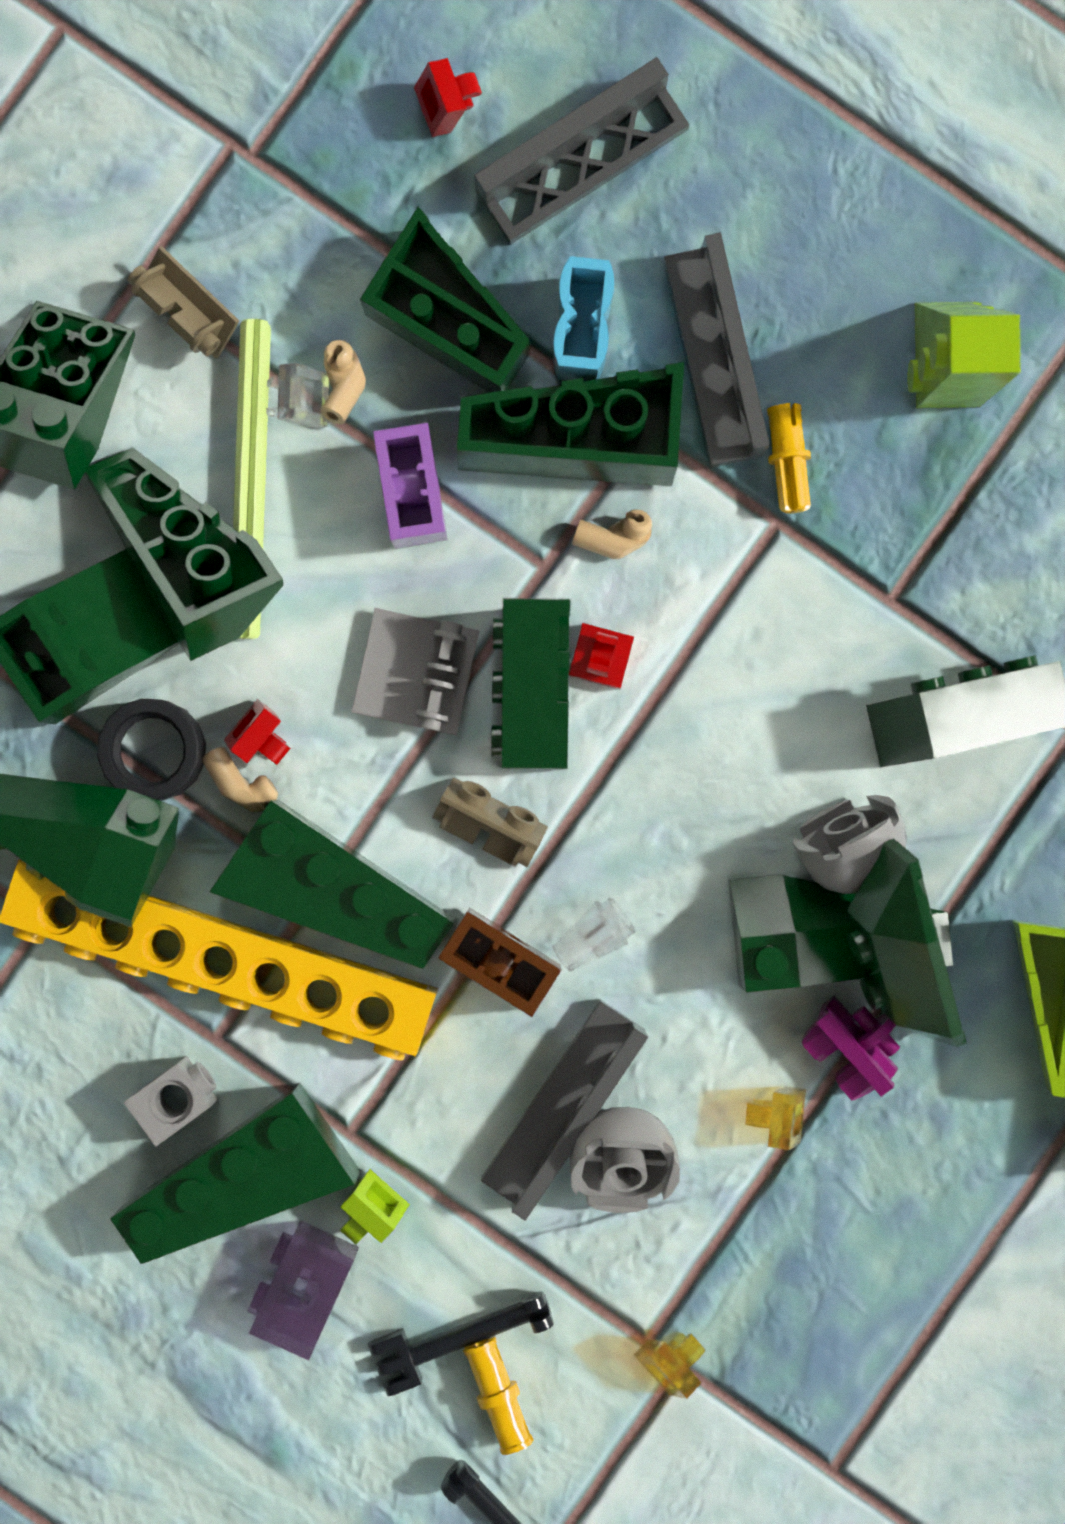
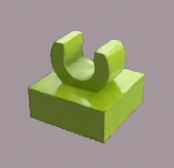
M369 1169L356 1183L340 1206L350 1218L341 1227L340 1231L355 1245L368 1232L382 1243L394 1231L410 1204Z

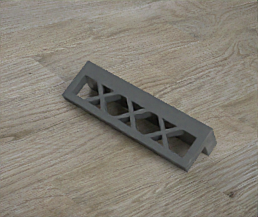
M655 57L474 175L477 195L510 245L689 129L690 124L666 89L669 74L658 57ZM654 101L658 102L671 122L670 125L656 134L634 129L637 112ZM630 118L628 128L617 126ZM603 134L625 138L622 156L611 163L590 158L593 141ZM631 140L642 142L630 150ZM585 147L583 157L573 155L574 153ZM559 163L581 167L578 184L566 192L545 187L548 170ZM587 169L597 171L585 179ZM540 176L538 186L528 184L529 182ZM514 192L536 196L533 213L514 226L498 203ZM542 198L552 199L551 202L541 208Z
M718 232L705 235L701 248L664 256L663 260L710 469L760 458L770 446L722 234Z
M601 999L481 1176V1182L512 1202V1213L524 1221L527 1220L573 1151L579 1135L596 1117L648 1039V1035L643 1027Z

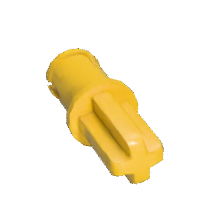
M784 403L767 409L772 441V455L768 457V463L775 466L779 509L787 514L800 513L808 510L811 506L806 461L811 459V453L805 450L801 415L802 407L799 403L792 404V408L790 403Z

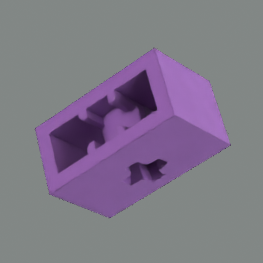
M428 423L373 431L390 541L394 548L447 541L448 537L433 443Z

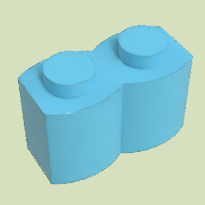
M570 256L564 265L559 286L558 306L560 319L555 329L553 346V366L558 380L565 381L583 378V381L599 379L603 372L609 341L606 322L610 314L614 292V273L609 260Z

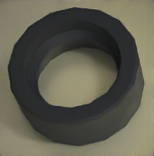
M138 699L124 704L106 719L98 736L97 758L102 773L114 788L128 789L159 801L185 792L197 781L204 766L203 757L206 754V741L200 724L186 709L169 701ZM147 718L162 719L170 723L179 732L184 745L183 759L178 769L170 777L158 782H147L134 777L124 766L121 757V742L126 731L136 722Z

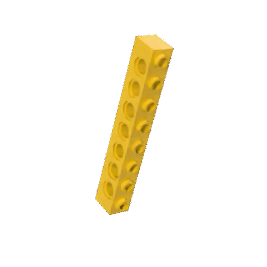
M18 859L0 914V923L14 927L12 932L14 937L37 944H44L45 938L64 943L63 951L81 959L94 961L97 954L117 960L115 966L117 970L134 976L147 977L148 971L169 977L167 981L168 986L183 992L198 994L201 987L220 993L218 1001L236 1009L249 1010L251 1004L272 1010L270 1018L282 1024L301 1027L302 1021L322 1026L321 1034L335 1041L352 1044L354 1037L375 1043L373 1048L375 1053L391 1059L404 1060L405 1054L416 1057L438 992L437 987L151 895L148 896L132 927H128V934L125 940L117 942L111 939L106 932V918L77 907L73 923L70 926L61 923L57 919L54 909L57 900L61 896L65 897V891L46 877H43L41 880L36 878L26 870V863ZM161 930H170L179 938L180 951L176 958H167L158 951L156 939ZM213 946L226 949L232 957V968L226 975L213 972L208 965L207 955ZM272 963L283 971L285 981L281 990L269 991L260 984L258 971L262 964ZM325 980L333 985L337 994L336 1002L333 1006L323 1008L312 1002L309 996V987L313 981ZM367 997L382 999L389 1010L388 1019L380 1024L367 1022L360 1012L361 1001Z

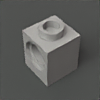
M186 1056L123 1103L156 1147L209 1109L218 1098L213 1093V1090L216 1089V1083L208 1070L199 1062L193 1065ZM167 1085H177L186 1092L188 1096V1106L186 1109L175 1110L166 1103L164 1089Z

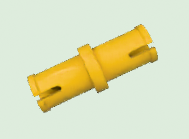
M493 1336L465 1347L463 1352L468 1359L480 1392L476 1398L481 1410H486L501 1454L509 1455L527 1448L534 1439L528 1430L517 1400V1396L520 1394L519 1387L516 1381H510L496 1344V1337Z

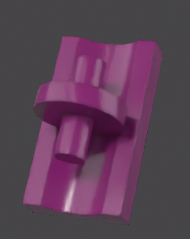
M835 995L823 1003L817 1020L803 1036L802 1045L819 1062H822L838 1049L847 1057L850 1062L837 1071L835 1080L851 1101H855L871 1093L873 1090H876L882 1097L894 1088L895 1084L891 1079L897 1072L898 1067L889 1057L894 1055L900 1049V1046L889 1034L896 1026L885 1013L875 1018L865 1006L860 1007L851 1015Z

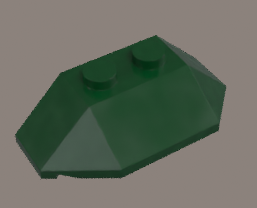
M893 838L883 843L877 861L863 880L847 910L853 933L847 935V940L855 959L860 965H863L866 978L860 980L861 989L870 1007L873 1010L881 1009L896 1026L958 1048L967 1044V1040L958 1014L924 885L920 862L918 858Z

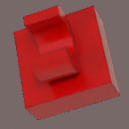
M448 58L428 62L414 86L432 137L451 133L464 112L473 108L474 104L471 98L482 94L475 73L469 72L455 77Z
M582 623L569 676L620 690L634 636Z
M256 699L224 739L229 750L246 763L250 761L257 751H260L269 760L278 765L291 749L286 744V741L273 732L280 724V718L259 699Z

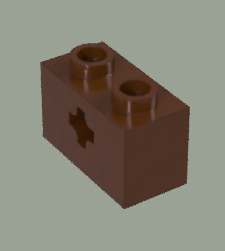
M470 907L438 957L444 963L533 1017L561 972V964Z

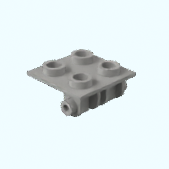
M374 608L352 713L457 735L479 630L465 628L463 625L443 620L438 622Z

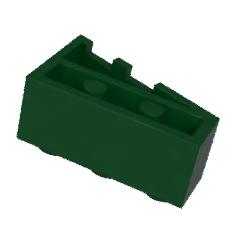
M418 206L360 298L365 316L487 392L508 390L530 355V340L489 290L481 285L463 263V259L452 246L450 247L432 226L429 218Z

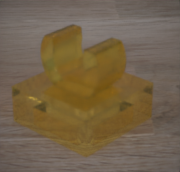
M784 1086L773 1092L772 1101L754 1099V1103L748 1102L745 1125L769 1128L768 1147L784 1150L794 1148L801 1143L806 1089Z
M680 1332L668 1344L665 1341L648 1339L634 1354L637 1360L671 1396L688 1399L702 1383L689 1367L703 1355L705 1348L691 1333L685 1336Z

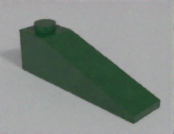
M133 447L87 468L85 475L165 622L190 661L240 638L283 587V578L254 537L244 530L240 532L223 521L219 516V511L207 502L202 505L180 489L179 482Z
M0 774V850H9L26 863V870L39 880L46 877L64 890L65 899L77 908L132 927L175 849L179 807L128 789Z
M782 874L728 879L738 984L746 993L866 978L863 965H860L855 959L847 940V935L853 933L847 910L856 893L843 894L826 890L817 882ZM931 908L946 967L953 966L948 912Z

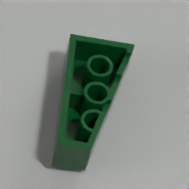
M271 800L209 891L218 896L424 969L456 921L455 917L280 800Z

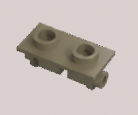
M162 246L159 247L148 270L140 265L130 273L127 281L132 285L131 292L136 297H140L159 316L168 312L171 316L167 324L190 345V349L194 353L201 351L206 357L212 355L216 359L219 358L239 320Z
M456 778L452 779L441 796L440 803L432 816L433 819L441 822L439 828L472 845L480 829L489 832L490 835L482 850L513 867H516L517 863L528 867L548 826L539 822L537 816L531 811L520 806L510 807L491 797L490 792L480 784L472 781L462 782Z

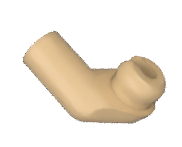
M334 340L324 350V367L332 391L323 404L321 413L330 422L342 425L365 389L366 378L359 358L352 346L344 340Z
M639 509L627 512L625 518L607 529L580 520L572 545L610 559H621L647 543L652 533V520L646 512Z
M224 747L215 748L203 757V764L220 793L251 812H262L271 800L278 798L276 787L266 776H258L252 783H249L242 777Z

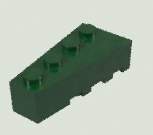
M684 362L666 364L664 369L639 372L638 369L616 372L614 377L583 381V378L562 381L561 385L533 389L532 386L461 397L457 439L458 470L672 487L678 468Z
M300 1083L129 1200L110 1220L140 1264H144L355 1185L361 1171Z

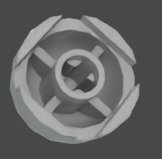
M881 795L866 796L870 805L858 808L853 807L851 800L840 802L819 812L799 828L803 839L800 841L794 837L793 845L802 864L815 882L826 890L843 894H855L877 861L884 842L894 838L906 848L907 835L904 822L896 803L890 797Z
M613 1107L598 1112L596 1117L579 1135L575 1147L570 1154L572 1190L576 1195L578 1190L586 1195L587 1205L596 1210L612 1213L638 1212L648 1208L647 1199L656 1197L661 1192L663 1200L668 1198L680 1182L678 1151L673 1136L658 1117L643 1109Z

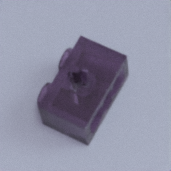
M300 1221L293 1235L283 1231L270 1259V1263L279 1266L271 1285L263 1281L260 1282L247 1310L248 1313L256 1316L249 1334L309 1361L355 1260L359 1246L304 1221ZM298 1277L308 1281L302 1297L292 1293Z

